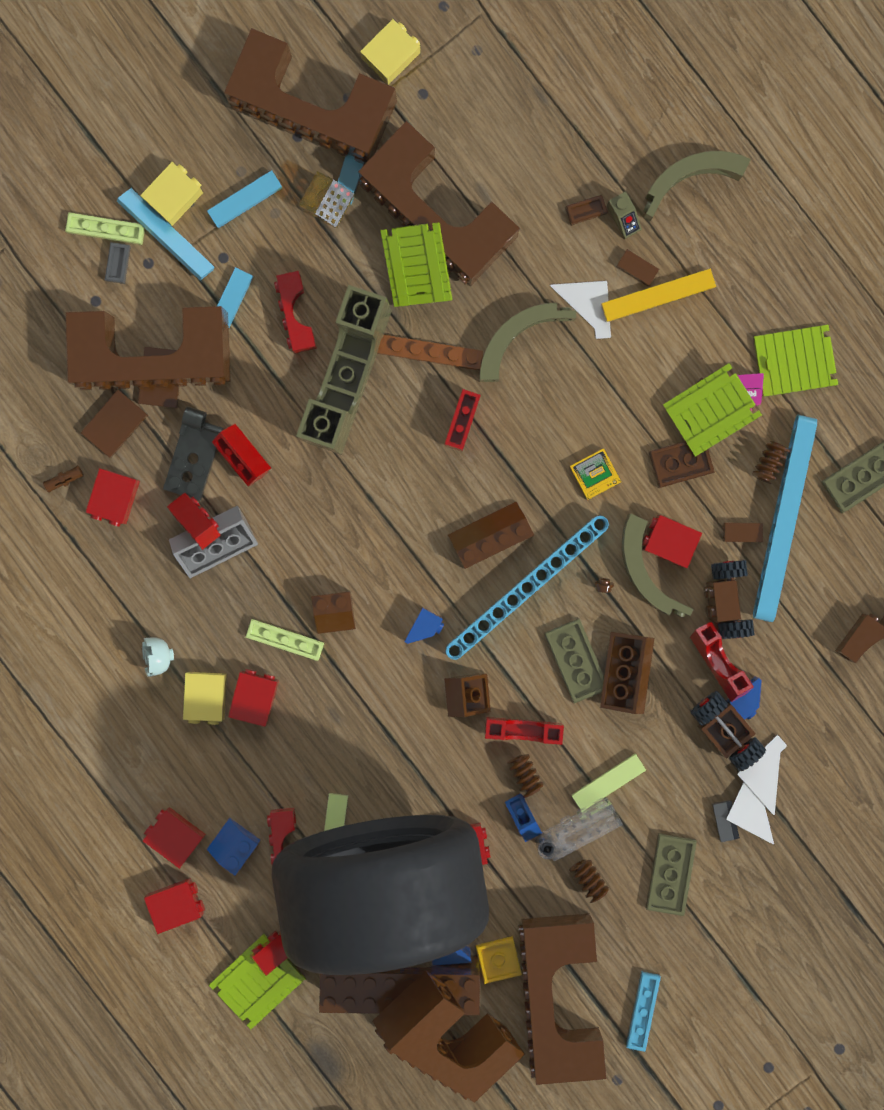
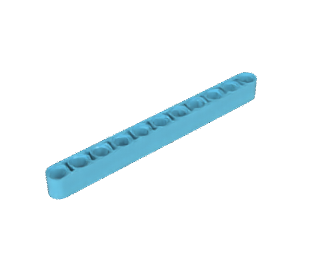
M797 415L794 421L788 448L790 453H787L753 610V618L773 622L776 617L817 428L816 418Z
M596 516L586 523L455 637L446 647L447 656L453 660L462 657L608 529V520L604 516ZM597 519L602 520L604 523L601 530H597L594 526ZM582 532L589 534V540L586 543L580 540ZM568 544L573 545L575 548V552L572 555H568L565 552ZM553 557H558L561 561L560 566L557 568L551 565ZM540 569L546 572L544 580H538L536 577V573ZM525 582H529L532 585L529 593L522 591V585ZM510 595L517 597L518 601L515 605L511 606L507 603V598ZM496 607H500L503 610V615L500 618L493 616L492 612ZM481 620H486L489 623V627L484 631L478 628V623ZM466 633L474 634L473 642L466 643L463 639ZM456 645L460 648V653L453 656L449 653V648Z

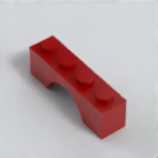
M294 271L276 275L277 281L274 282L276 293H280L281 300L278 303L280 311H284L285 319H282L284 330L289 332V338H286L288 348L292 349L294 354L317 349L312 328L300 324L295 319L293 313L296 300L304 294L300 272Z
M712 621L693 632L690 639L729 700L733 702L746 695L754 686L745 672L737 669L727 658L722 646V637Z
M486 717L484 736L485 739H517L562 745L564 725L556 722Z
M295 807L273 809L270 815H267L268 827H271L272 834H269V844L273 846L274 852L271 854V864H273L276 856L283 850V841L286 835L296 828Z

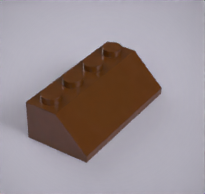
M514 502L448 534L464 569L534 536V533L518 503Z
M618 632L610 633L600 708L631 714H644L655 638Z

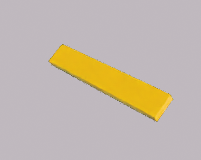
M710 268L604 302L601 306L606 322H610L716 287Z

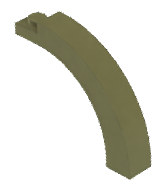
M725 151L701 152L681 159L666 169L652 185L645 197L650 201L647 202L643 210L646 212L644 219L652 220L665 194L682 180L699 174H719L739 181L751 159Z
M546 303L527 308L510 318L499 328L487 346L481 364L479 382L499 381L502 357L509 344L521 332L544 322L575 321L576 310H571L570 307H562L560 310H557V303Z
M628 514L623 528L621 544L623 563L631 583L643 599L666 615H670L672 609H674L673 613L683 618L685 615L691 616L692 608L663 594L648 576L642 557V539L648 521L633 514Z

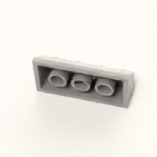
M238 506L213 517L219 525L217 530L221 536L203 550L187 531L169 539L173 555L189 578L258 545L245 516Z

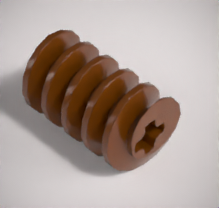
M774 441L766 444L768 450L762 452L765 457L759 458L761 464H756L755 466L758 471L752 472L755 478L771 484L770 480L777 479L773 473H780L776 468L777 466H783L780 459H787L783 453H790L787 447Z
M529 754L519 755L507 762V764L513 763L509 768L510 771L516 770L513 778H520L516 784H523L519 789L520 791H526L523 798L534 795L543 787V782H537L540 776L534 775L537 772L536 768H531L533 762L527 761L530 758Z
M588 859L574 864L569 871L576 870L573 877L581 878L577 884H584L581 890L589 891L585 896L586 898L593 897L590 903H593L603 898L609 891V888L604 885L605 881L600 879V873L596 872V867L592 866L593 862Z

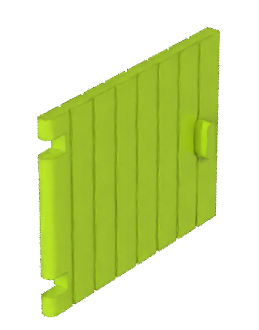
M439 222L432 223L433 230L429 231L428 224L392 228V236H389L387 229L381 230L394 307L452 300Z
M829 325L753 337L759 373H764L763 397L838 385V380H831L830 374L836 373L831 336L824 337L823 333L830 331Z
M730 363L663 404L695 457L762 416L759 410L755 413L751 412L750 408L756 404L737 374L735 373L730 377L727 374L732 369Z
M265 934L261 935L209 984L212 990L216 986L221 989L217 995L242 1021L246 1018L250 1020L247 1024L250 1030L306 979L288 958L267 976L262 974L250 958V955L253 953L252 949L260 943L263 945L268 941Z

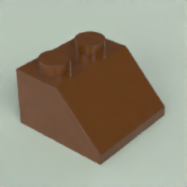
M351 591L311 596L318 634L356 629Z
M487 674L444 678L448 717H467L491 712Z

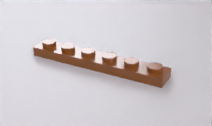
M383 335L377 354L480 370L483 351Z

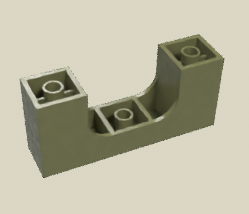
M348 285L335 322L339 327V334L324 381L316 400L309 398L296 435L305 443L342 455L392 312L386 297Z

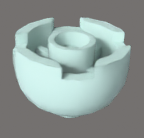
M157 637L144 638L142 654L146 665H148L147 668H144L147 677L160 675L169 668L170 660H174L173 649H169L168 644L163 639Z

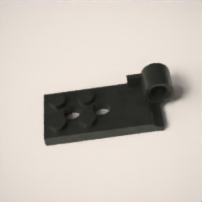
M187 406L182 418L179 432L180 437L163 489L180 495L186 493L189 498L194 497L196 500L201 501L217 451L212 441L224 428L206 423L207 412ZM192 453L198 455V462L195 464H191L188 460L189 455ZM187 471L193 475L190 482L183 480V474Z

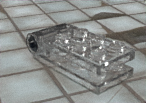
M602 797L593 802L594 805L589 808L585 806L577 810V814L572 817L569 815L559 820L560 823L538 835L535 839V845L539 855L544 859L552 858L553 861H556L622 826L623 824L610 800Z

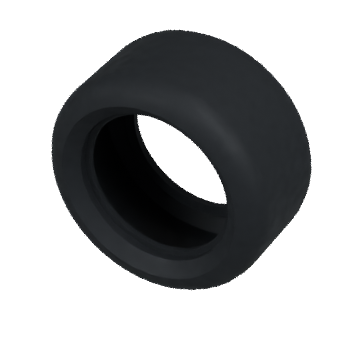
M400 816L333 828L291 843L276 856L272 864V882L286 956L296 966L314 973L357 975L396 970L426 963L447 956L469 945L482 934L489 921V904L477 834L469 823L453 816Z

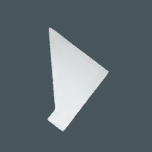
M607 281L550 285L595 328L596 339L611 338L610 322H606L601 306L602 303L608 301Z
M778 735L765 747L766 753L762 758L758 759L757 763L755 762L753 766L737 774L773 815H775L780 752L787 747Z
M743 782L726 820L774 844L765 805Z

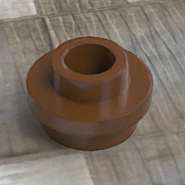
M599 578V581H596L594 586L596 591L608 593L611 592L614 583L610 582L608 578Z

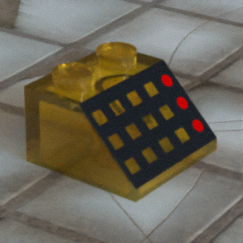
M317 171L299 206L308 214L337 228L355 194L334 179Z

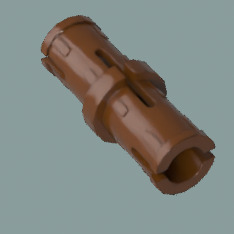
M77 465L64 473L62 471L59 472L57 476L44 481L43 485L46 491L50 493L61 486H68L70 482L83 477L84 474Z

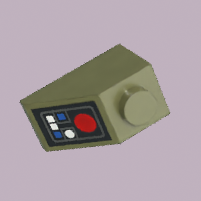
M626 191L608 201L606 207L624 239L642 230L636 209Z

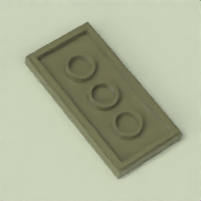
M884 441L821 481L841 513H845L884 487Z
M580 618L545 632V637L573 703L575 704L601 693L604 675Z
M658 833L646 910L680 916L685 915L697 844L696 839Z

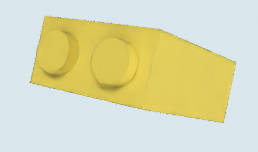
M394 19L360 51L361 59L387 85L420 54V42L416 37H410L404 25L400 22L397 23Z
M173 162L140 195L171 226L203 194L200 188L202 185L194 177L190 179L186 175L188 172L180 164L176 166Z
M185 673L183 720H188V723L192 724L208 721L207 724L217 725L219 721L222 722L225 719L227 674Z

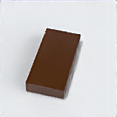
M602 195L565 207L571 226L608 213Z
M628 249L616 266L648 287L659 271L657 267Z
M724 523L723 542H763V523Z

